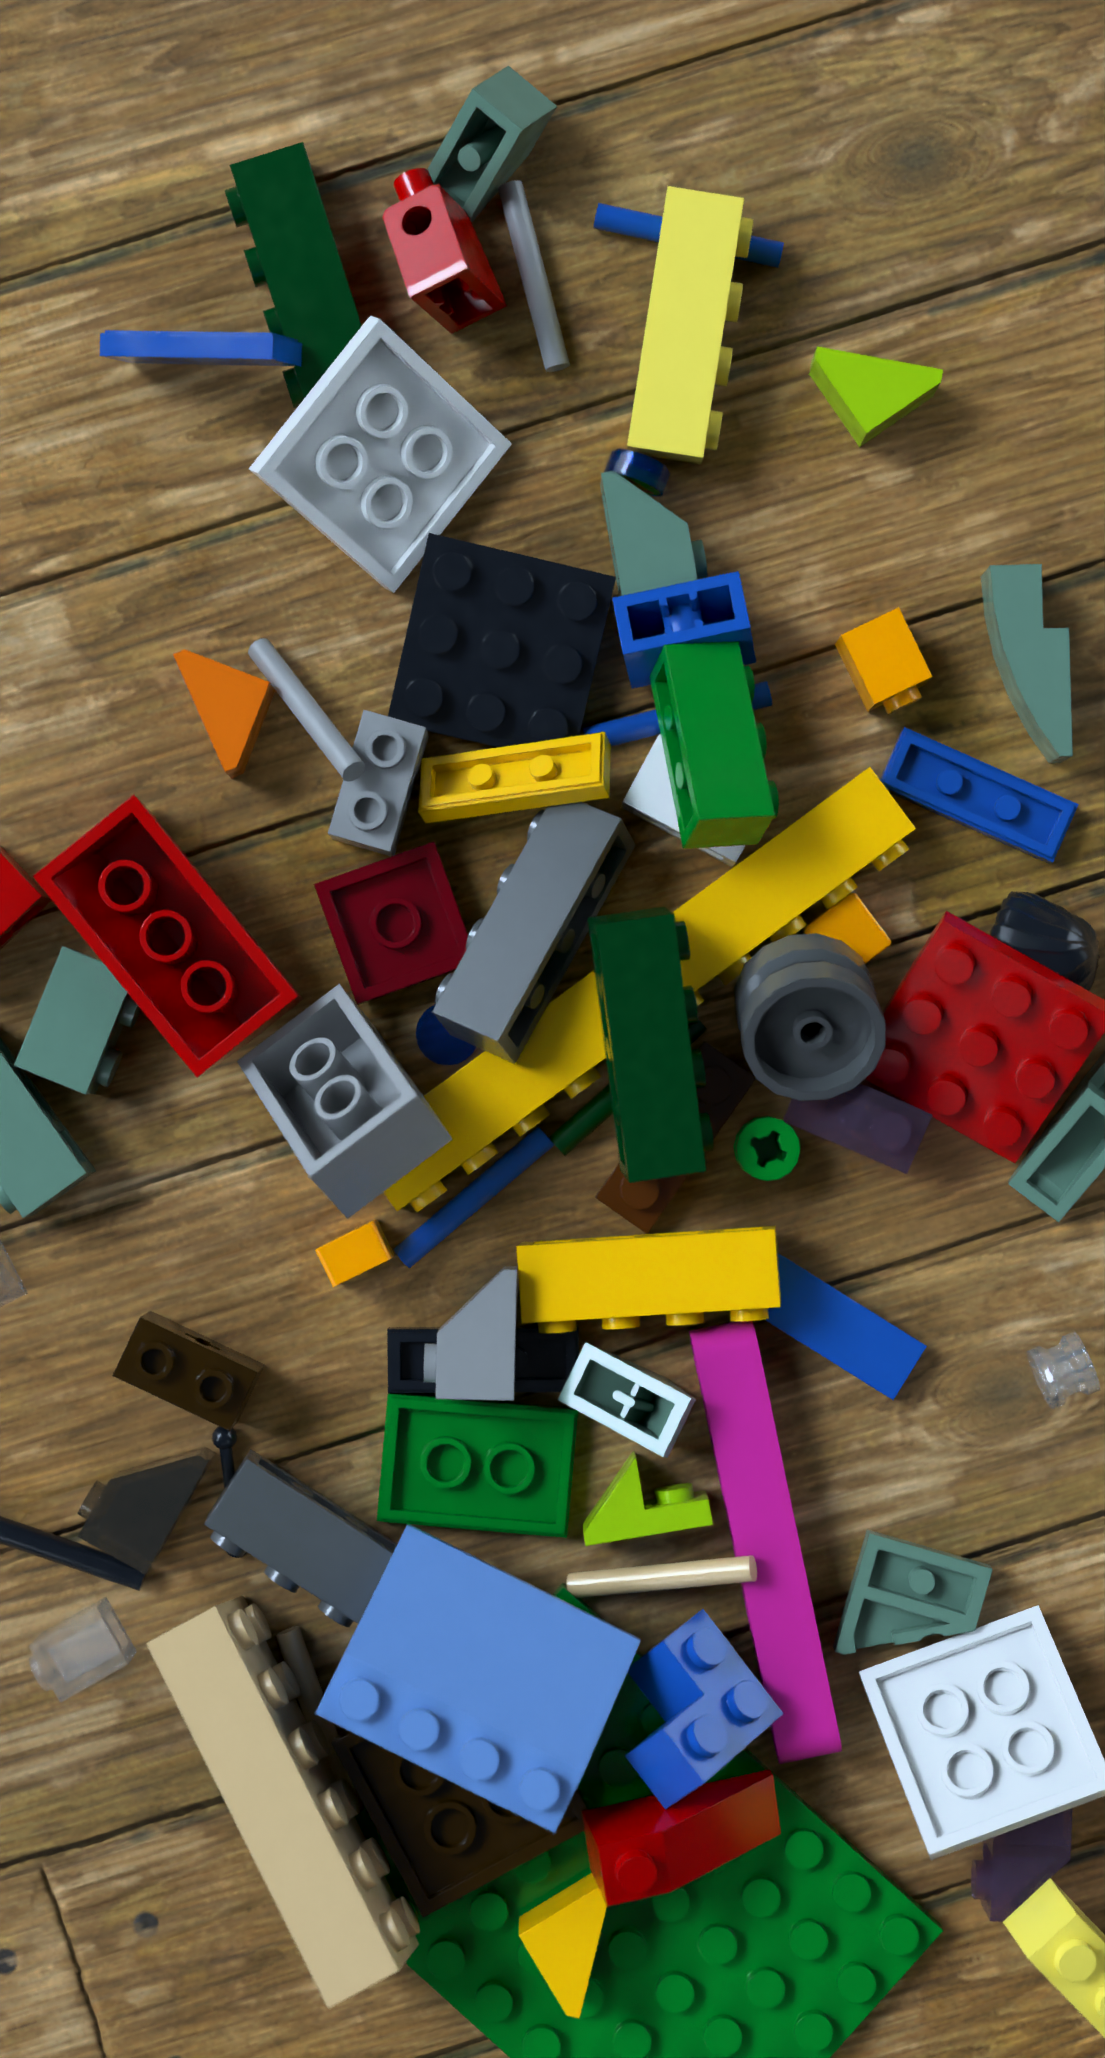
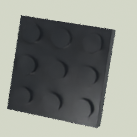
M429 533L388 717L426 727L427 731L494 747L579 736L616 577Z

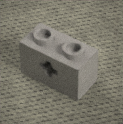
M363 710L353 750L364 762L365 770L359 778L353 781H345L343 779L328 831L329 836L333 840L388 856L395 855L429 738L426 727Z

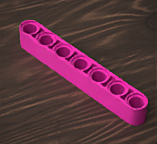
M733 1321L690 1330L689 1337L735 1557L753 1555L756 1561V1581L741 1583L761 1685L784 1713L770 1725L778 1763L784 1764L841 1752L842 1745L753 1321Z

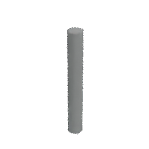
M520 180L506 182L498 187L545 371H559L569 367L570 363L523 183Z
M266 638L258 639L249 647L248 655L345 781H353L359 778L365 770L364 762L275 647Z

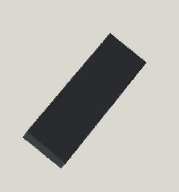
M516 1326L515 1392L562 1391L579 1356L578 1326L576 1331L549 1334L539 1333L538 1326ZM388 1327V1393H436V1383L424 1382L425 1343L437 1344V1332L440 1327Z

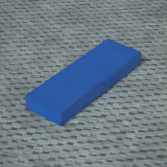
M105 330V333H100V356L128 363L301 366L302 343H299L297 339L279 334L260 332Z
M906 727L901 730L880 778V781L889 793L1048 864L1053 863L1079 805Z
M778 1253L781 1307L768 1308L769 1318L765 1320L894 1400L927 1346Z

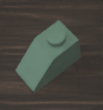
M510 66L505 67L472 88L427 169L434 185L440 184L466 211L472 223L497 194L498 187L506 183L528 157L557 105Z
M615 471L601 473L600 488L618 596L708 577L702 540L691 541L687 522Z

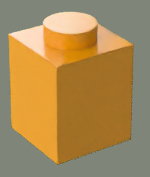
M899 607L842 634L835 643L867 712L884 705L889 715L923 698L918 688L924 686L933 676Z

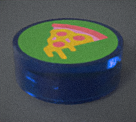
M626 449L611 451L604 472L615 471L647 495L654 497L663 496L670 477L669 469L661 462Z

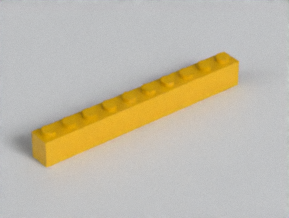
M871 767L856 776L673 912L675 922L684 921L687 928L690 959L680 961L683 986L692 985L697 1006L704 1001L698 993V989L717 975L724 985L740 975L744 964L752 958L748 952L767 938L774 942L788 935L796 934L807 925L800 914L817 901L821 900L828 910L858 888L851 876L867 864L872 862L879 872L909 850L903 838L916 828ZM594 971L547 1005L515 1064L484 1051L424 1095V1098L453 1139L383 1192L397 1212L410 1203L416 1213H418L447 1191L440 1181L460 1165L468 1175L499 1153L492 1141L511 1127L521 1137L550 1115L543 1104L564 1089L572 1099L602 1077L594 1067L606 1058Z

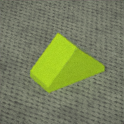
M817 346L811 361L809 375L855 442L861 447L931 399L941 383L943 369Z

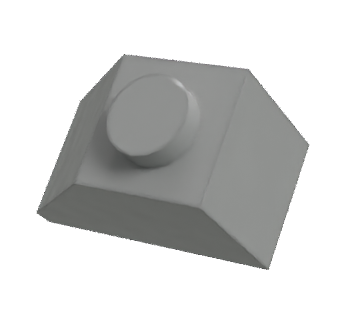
M504 1266L445 1322L437 1332V1344L425 1343L424 1382L436 1383L435 1399L514 1401L517 1266Z

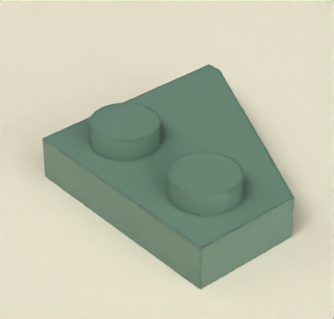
M867 1529L833 1648L835 1652L846 1655L856 1653V1649L892 1642L894 1645H901L920 1641L925 1636L936 1634L950 1636L975 1631L993 1569L985 1563Z

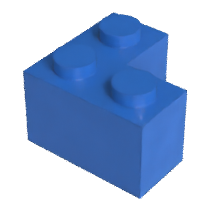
M704 1609L671 1632L630 1665L629 1675L665 1722L626 1754L625 1757L664 1809H667L708 1781L784 1714Z

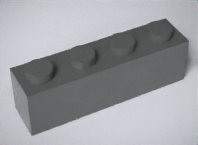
M582 802L547 806L545 810H541L535 815L528 829L527 843L515 864H510L502 873L497 886V897L485 918L479 919L471 928L466 942V952L456 970L443 979L437 990L435 1007L432 1013L451 1036L514 1064L517 1062L589 931L588 918L598 915L636 846L621 818Z
M250 1449L213 1505L204 1525L213 1530L210 1538L219 1547L239 1558H242L246 1552L268 1565L264 1573L272 1581L294 1593L297 1592L299 1587L310 1592L321 1600L318 1608L329 1618L345 1627H350L354 1621L359 1623L397 1546V1543L252 1449Z

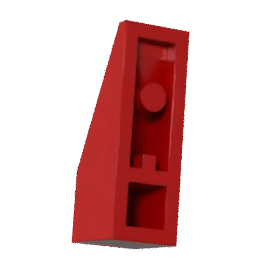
M770 1769L705 1783L667 1809H664L655 1795L582 1811L590 1869L607 1907L672 1892L781 1834L774 1778Z

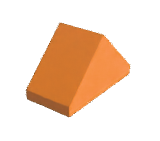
M186 649L173 654L225 773L231 778L243 774L276 690L266 680Z

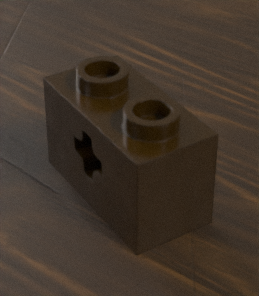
M149 1311L139 1318L112 1376L230 1431L238 1423L265 1364L157 1313Z

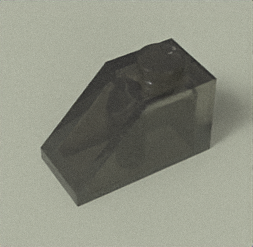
M203 1447L121 1470L109 1480L107 1485L97 1480L78 1511V1515L87 1519L78 1537L141 1573L146 1574L154 1565L216 1453Z

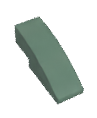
M1042 564L990 565L981 575L984 617L994 660L1007 695L1027 733L1048 763H1062L1073 756L1069 628H1043Z
M1105 1051L1061 1106L1008 1180V1184L1057 1222H1060L1105 1169Z

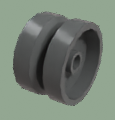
M818 933L788 935L763 946L744 964L734 987L735 1015L741 1032L744 1057L758 1081L778 1095L799 1101L824 1100L854 1089L875 1070L885 1049V1020L877 1000L872 977L862 957L841 940Z

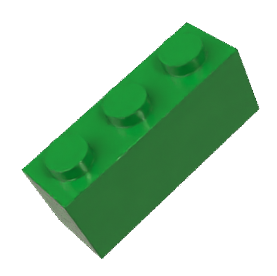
M739 641L665 644L649 677L683 849L756 845L761 840L771 821L776 819L778 815L779 795L775 782L767 779L764 765L767 738L763 724L755 722L752 707L755 692L753 671L750 666H744Z

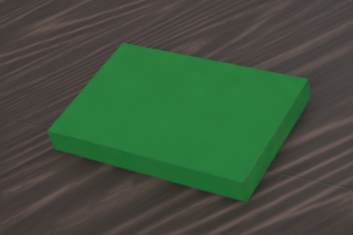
M388 1393L377 1521L567 1538L578 1419L577 1410L572 1407L494 1400L435 1399L436 1395Z

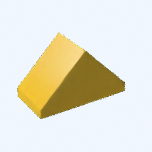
M592 1873L519 1916L520 1939L565 2014L578 2019L580 2018L607 1908Z

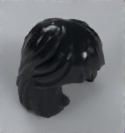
M1011 891L1007 898L1003 899L1001 908L997 912L995 924L990 930V935L1090 991L1096 977L1098 960L1100 958L1097 933L1092 926L1083 918L1070 913L1062 906L1047 901L1037 894Z

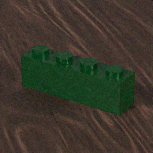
M303 142L231 164L230 168L236 186L225 190L236 227L249 224L255 247L244 250L255 287L268 284L275 307L263 310L269 332L297 339L299 343H302L301 366H294V368L282 371L294 408L301 404L362 327Z
M665 907L589 917L588 926L620 1171L629 1183L705 1172L704 1152L713 1151L714 1140L709 1115L707 1112L699 1113L696 1089L705 1088L706 1075L700 1049L691 1050L688 1025L698 1023V1011L692 985L683 986L680 961L690 959L689 938L685 922H675L674 913Z

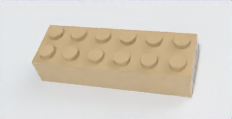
M242 1595L208 1609L147 1642L146 1645L329 2009L398 1972L419 1945L415 1935L420 1933V1926L409 1902L403 1896L396 1899L385 1875L390 1873V1867L380 1844L374 1837L366 1840L355 1818L356 1815L360 1814V1807L352 1788L344 1778L336 1780L325 1759L326 1756L330 1755V1747L322 1729L315 1720L306 1721L296 1701V1698L301 1696V1691L295 1675L286 1662L282 1661L277 1664L266 1640L272 1637L264 1614L255 1603L248 1606Z

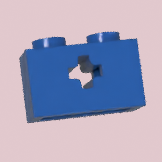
M739 571L612 598L623 657L632 689L651 685L649 676L665 644L739 641L743 664L756 663L751 626Z

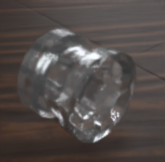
M1076 1332L1062 1336L1059 1345L1049 1349L1037 1346L1026 1351L1038 1387L1051 1409L1065 1405L1067 1397L1077 1392L1089 1395L1100 1390L1099 1380L1093 1363Z

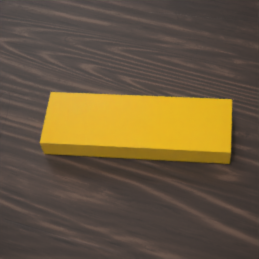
M600 732L422 758L418 812L426 824L610 798L611 743L606 733Z

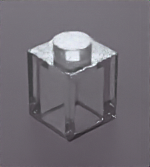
M104 1597L39 1634L29 1645L33 1656L29 1658V1664L39 1685L47 1692L53 1689L61 1703L128 1665L137 1653V1650L107 1597Z

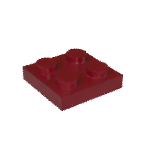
M434 841L314 884L357 1005L455 971L466 952L468 934Z

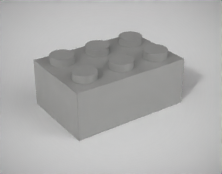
M340 984L237 1061L308 1176L347 1219L453 1139L376 1027Z

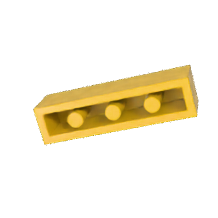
M776 1225L522 1242L516 1246L522 1323L538 1322V1332L543 1334L576 1331V1320L602 1319V1329L607 1330L640 1327V1316L665 1315L666 1325L671 1326L700 1324L705 1322L704 1312L730 1310V1321H757L769 1318L768 1308L781 1307Z

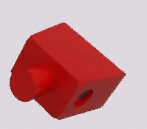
M415 168L399 175L395 179L393 186L400 202L388 207L384 211L382 218L409 297L451 334L506 307L505 299L466 211L440 184L434 185L427 169Z

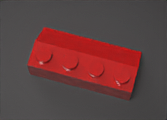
M132 795L33 875L38 884L197 1078L251 1042L303 1000L297 990L146 805L135 795Z

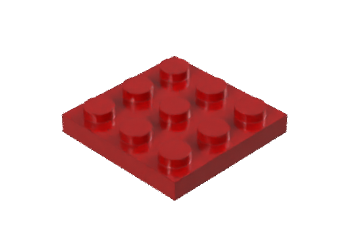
M946 910L882 1012L885 1020V1049L875 1070L865 1079L1015 1164L1105 1033V1000Z

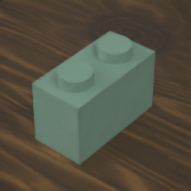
M62 946L14 1066L83 1094H96L100 1084L106 1087L111 1084L122 1057V1052L114 1049L123 1025L132 1028L140 1015L141 1009L100 959Z

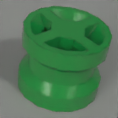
M768 1116L753 1118L743 1124L737 1132L733 1144L734 1156L740 1168L750 1176L764 1181L778 1180L789 1174L797 1164L800 1154L799 1138L793 1128L783 1120Z

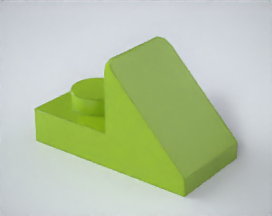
M634 1451L583 1522L585 1546L713 1525L707 1493L705 1490L693 1492L691 1483H681L657 1488L654 1490L655 1499L643 1500Z

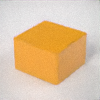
M850 893L800 931L801 934L818 933L843 941L862 957L865 964L891 944L890 938L856 893Z
M373 1219L319 1246L315 1250L333 1287L394 1257V1253L377 1219Z

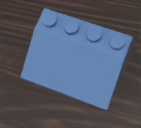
M407 1524L315 1714L555 1833L585 1772L641 1639L417 1527Z

